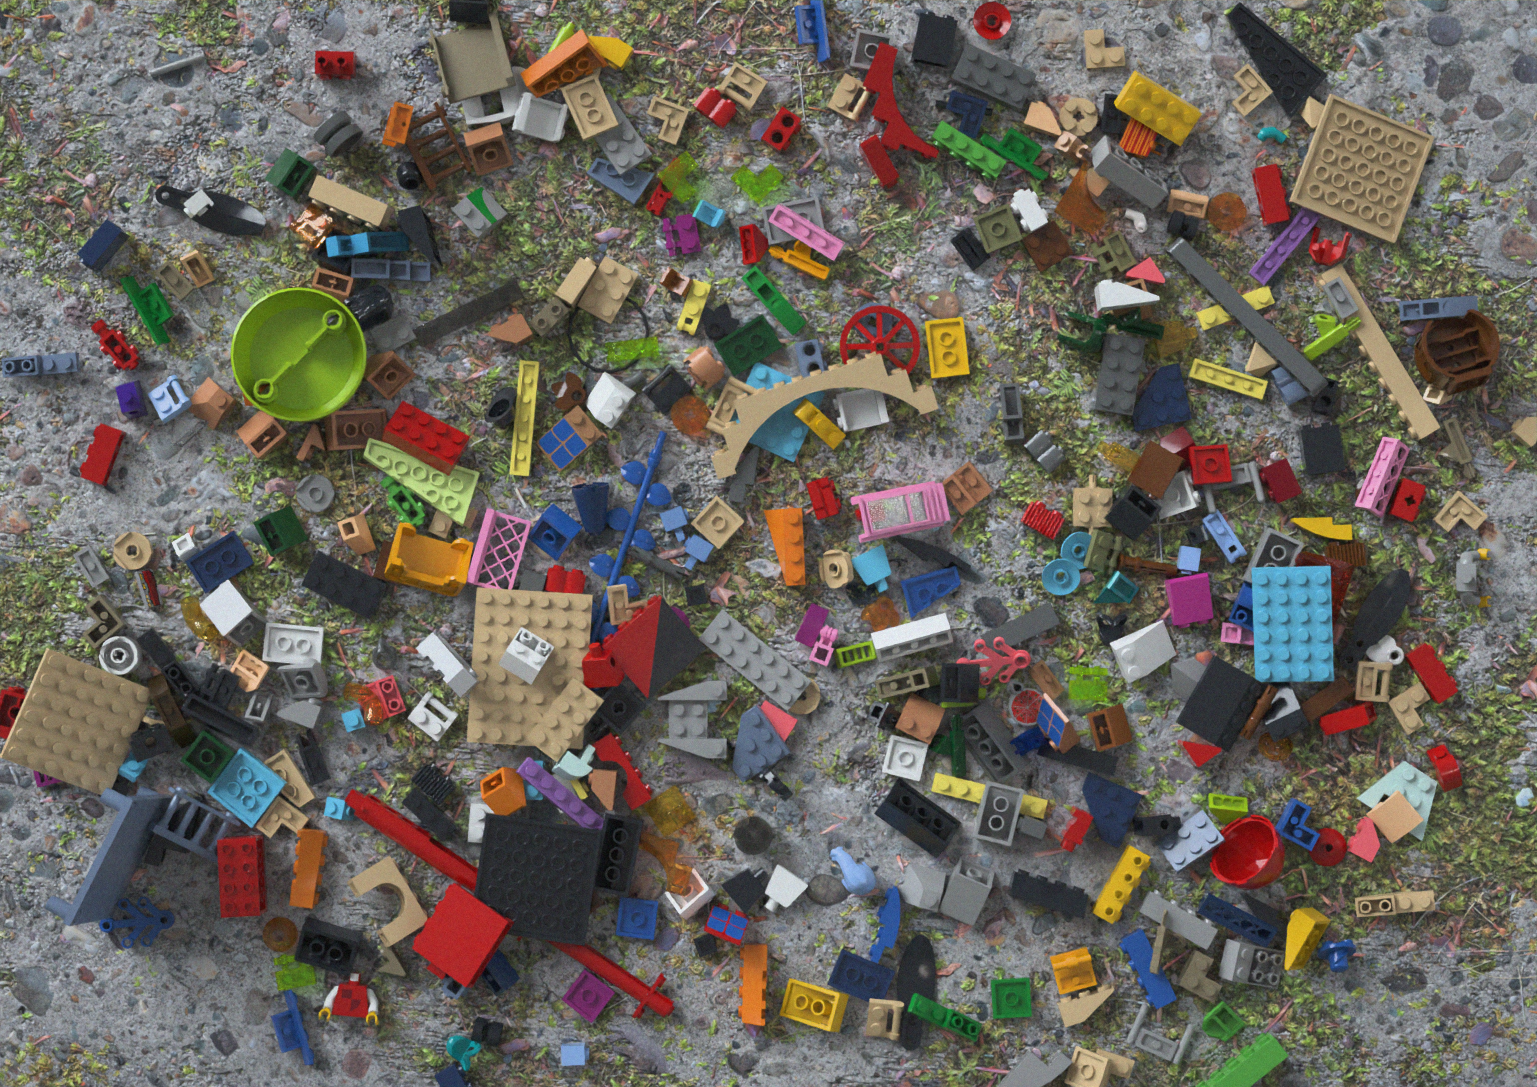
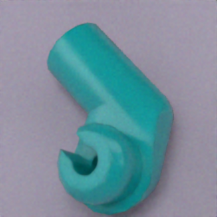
M1275 127L1262 128L1257 135L1258 139L1262 142H1265L1267 138H1274L1281 144L1287 137Z

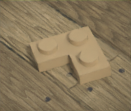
M1103 29L1084 30L1086 70L1125 67L1124 47L1105 48Z
M1246 64L1233 76L1244 92L1231 105L1244 118L1273 93L1270 87L1249 64Z
M653 96L647 115L664 121L658 139L676 146L690 110Z
M1457 491L1432 520L1446 532H1449L1459 519L1475 531L1488 516L1465 495Z
M469 507L463 525L472 528L479 511ZM437 509L428 531L446 539L453 520Z
M626 584L607 586L611 625L621 624L624 621L629 622L636 610L639 608L644 609L648 605L647 600L628 602Z
M1421 682L1386 702L1406 735L1424 726L1415 711L1416 707L1430 699Z
M279 795L255 827L269 838L274 836L282 824L297 834V831L302 829L310 818Z
M1097 1048V1054L1112 1059L1103 1087L1107 1086L1110 1074L1127 1079L1130 1078L1135 1060Z

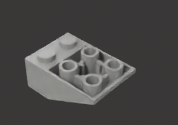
M1226 938L1218 976L1234 982L1278 989L1286 951L1269 947L1265 948L1260 945Z

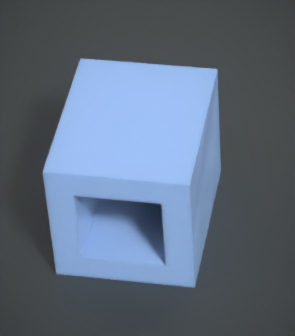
M1179 546L1177 569H1180L1182 574L1192 575L1193 572H1198L1201 549Z
M586 1043L562 1044V1066L585 1065L586 1060H589V1048H586Z

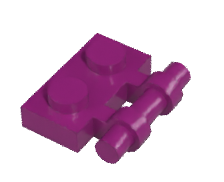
M694 213L676 216L677 224L671 225L670 218L662 219L664 225L662 230L666 236L667 243L665 246L669 252V257L677 256L676 248H681L683 255L701 252L696 220L692 217ZM674 231H678L680 241L674 242Z

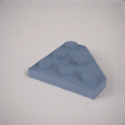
M759 704L743 713L740 720L732 768L743 783L790 753V749Z

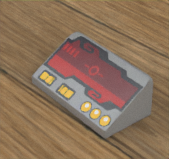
M147 569L135 572L144 607L152 609L162 606L163 602L153 570Z

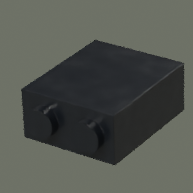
M929 11L920 13L910 61L948 69L958 20H954V17L949 15H943V17L935 16V13Z
M1333 422L1321 423L1322 427L1314 428V424L1304 425L1301 430L1297 431L1304 476L1345 470L1339 424L1333 425Z

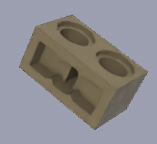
M555 297L529 324L544 339L571 312Z

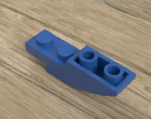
M895 885L887 889L884 896L887 899L885 905L880 906L876 915L879 917L878 921L884 924V927H879L876 934L878 941L876 945L872 944L868 955L871 956L870 960L877 964L885 946L893 949L899 929L900 898L898 888Z

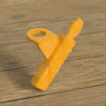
M800 240L795 242L794 251L788 249L785 252L778 245L770 246L768 250L772 257L776 259L782 258L783 263L820 281H825L830 271L827 266L810 259L812 247L802 243Z

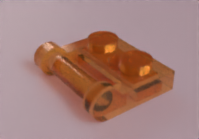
M310 203L297 221H293L290 224V230L295 234L301 235L309 242L310 246L317 248L337 222ZM308 224L318 233L312 235L303 227Z

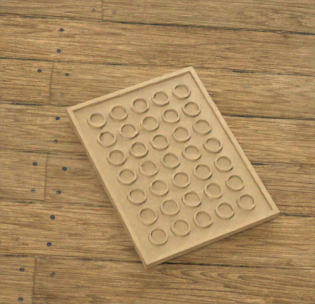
M477 587L472 669L479 675L477 679L480 683L470 691L467 742L535 746L526 738L574 677L584 684L582 660L589 652L593 595ZM521 627L554 646V649L532 684L498 665ZM584 728L568 748L583 749Z

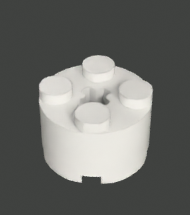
M112 637L103 643L99 653V661L102 667L109 673L115 675L129 674L134 672L142 663V649L138 642L131 637ZM120 652L124 653V655L122 656L123 659L118 658Z

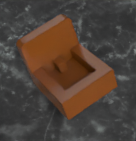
M667 267L659 283L666 289L685 298L694 281Z

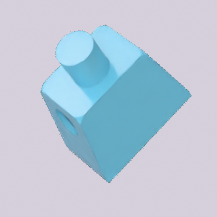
M883 544L851 559L853 568L866 586L874 583L879 593L889 589L885 577L891 575V570Z

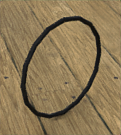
M628 297L625 300L633 304L641 314L646 333L644 345L639 354L624 367L606 370L595 368L583 361L574 349L571 337L573 319L580 309L578 306L569 319L567 336L571 351L581 364L595 372L611 374L626 370L640 359L647 347L649 327L646 315L638 304Z

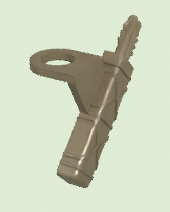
M1453 417L1443 421L1442 424L1450 444L1438 452L1437 456L1453 463L1458 462L1459 465H1463L1462 471L1465 477H1468L1469 480L1475 478L1476 470H1474V465L1470 464V461L1473 459L1456 418Z
M1167 909L1164 910L1161 926H1158L1151 966L1149 968L1150 973L1159 974L1163 951L1166 947L1182 949L1187 943L1185 937L1181 934L1167 931L1168 927H1165L1168 915ZM1172 938H1178L1182 943L1176 944L1172 941Z

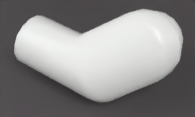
M1127 208L1124 217L1133 220L1137 232H1145L1148 224L1144 214Z

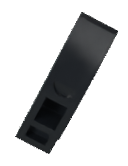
M153 627L136 639L184 701L189 697L190 693L194 694L200 689L176 653Z

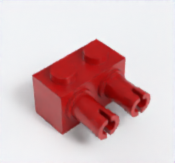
M315 51L316 76L320 77V80L327 81L332 78H339L341 81H350L351 78H356V54L350 51Z

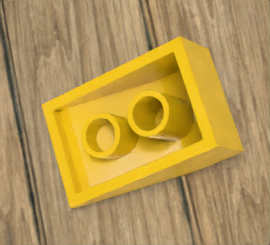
M1313 907L1299 908L1290 915L1285 955V969L1287 971L1304 968L1331 921Z
M789 978L779 1015L830 1032H839L849 995Z

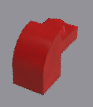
M1444 744L1426 751L1435 769L1436 779L1444 793L1462 786L1459 767L1454 756L1450 755Z

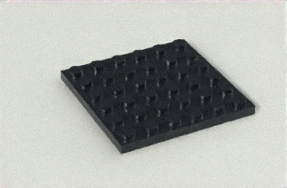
M486 813L474 896L504 918L514 921V924L507 933L509 935L585 946L602 830Z

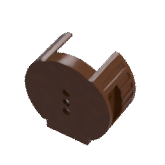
M1469 309L1463 319L1446 318L1435 323L1432 320L1428 321L1415 344L1414 360L1416 367L1429 384L1440 390L1445 389L1448 396L1484 386L1493 373L1492 367L1499 355V335L1493 323L1485 315L1474 309ZM1451 346L1453 351H1449L1447 347ZM1454 364H1459V367H1454Z

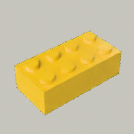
M1136 70L1114 101L1116 108L1179 146L1182 145L1202 115L1197 107Z

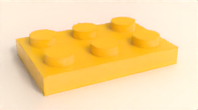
M963 317L925 321L931 379L969 375Z

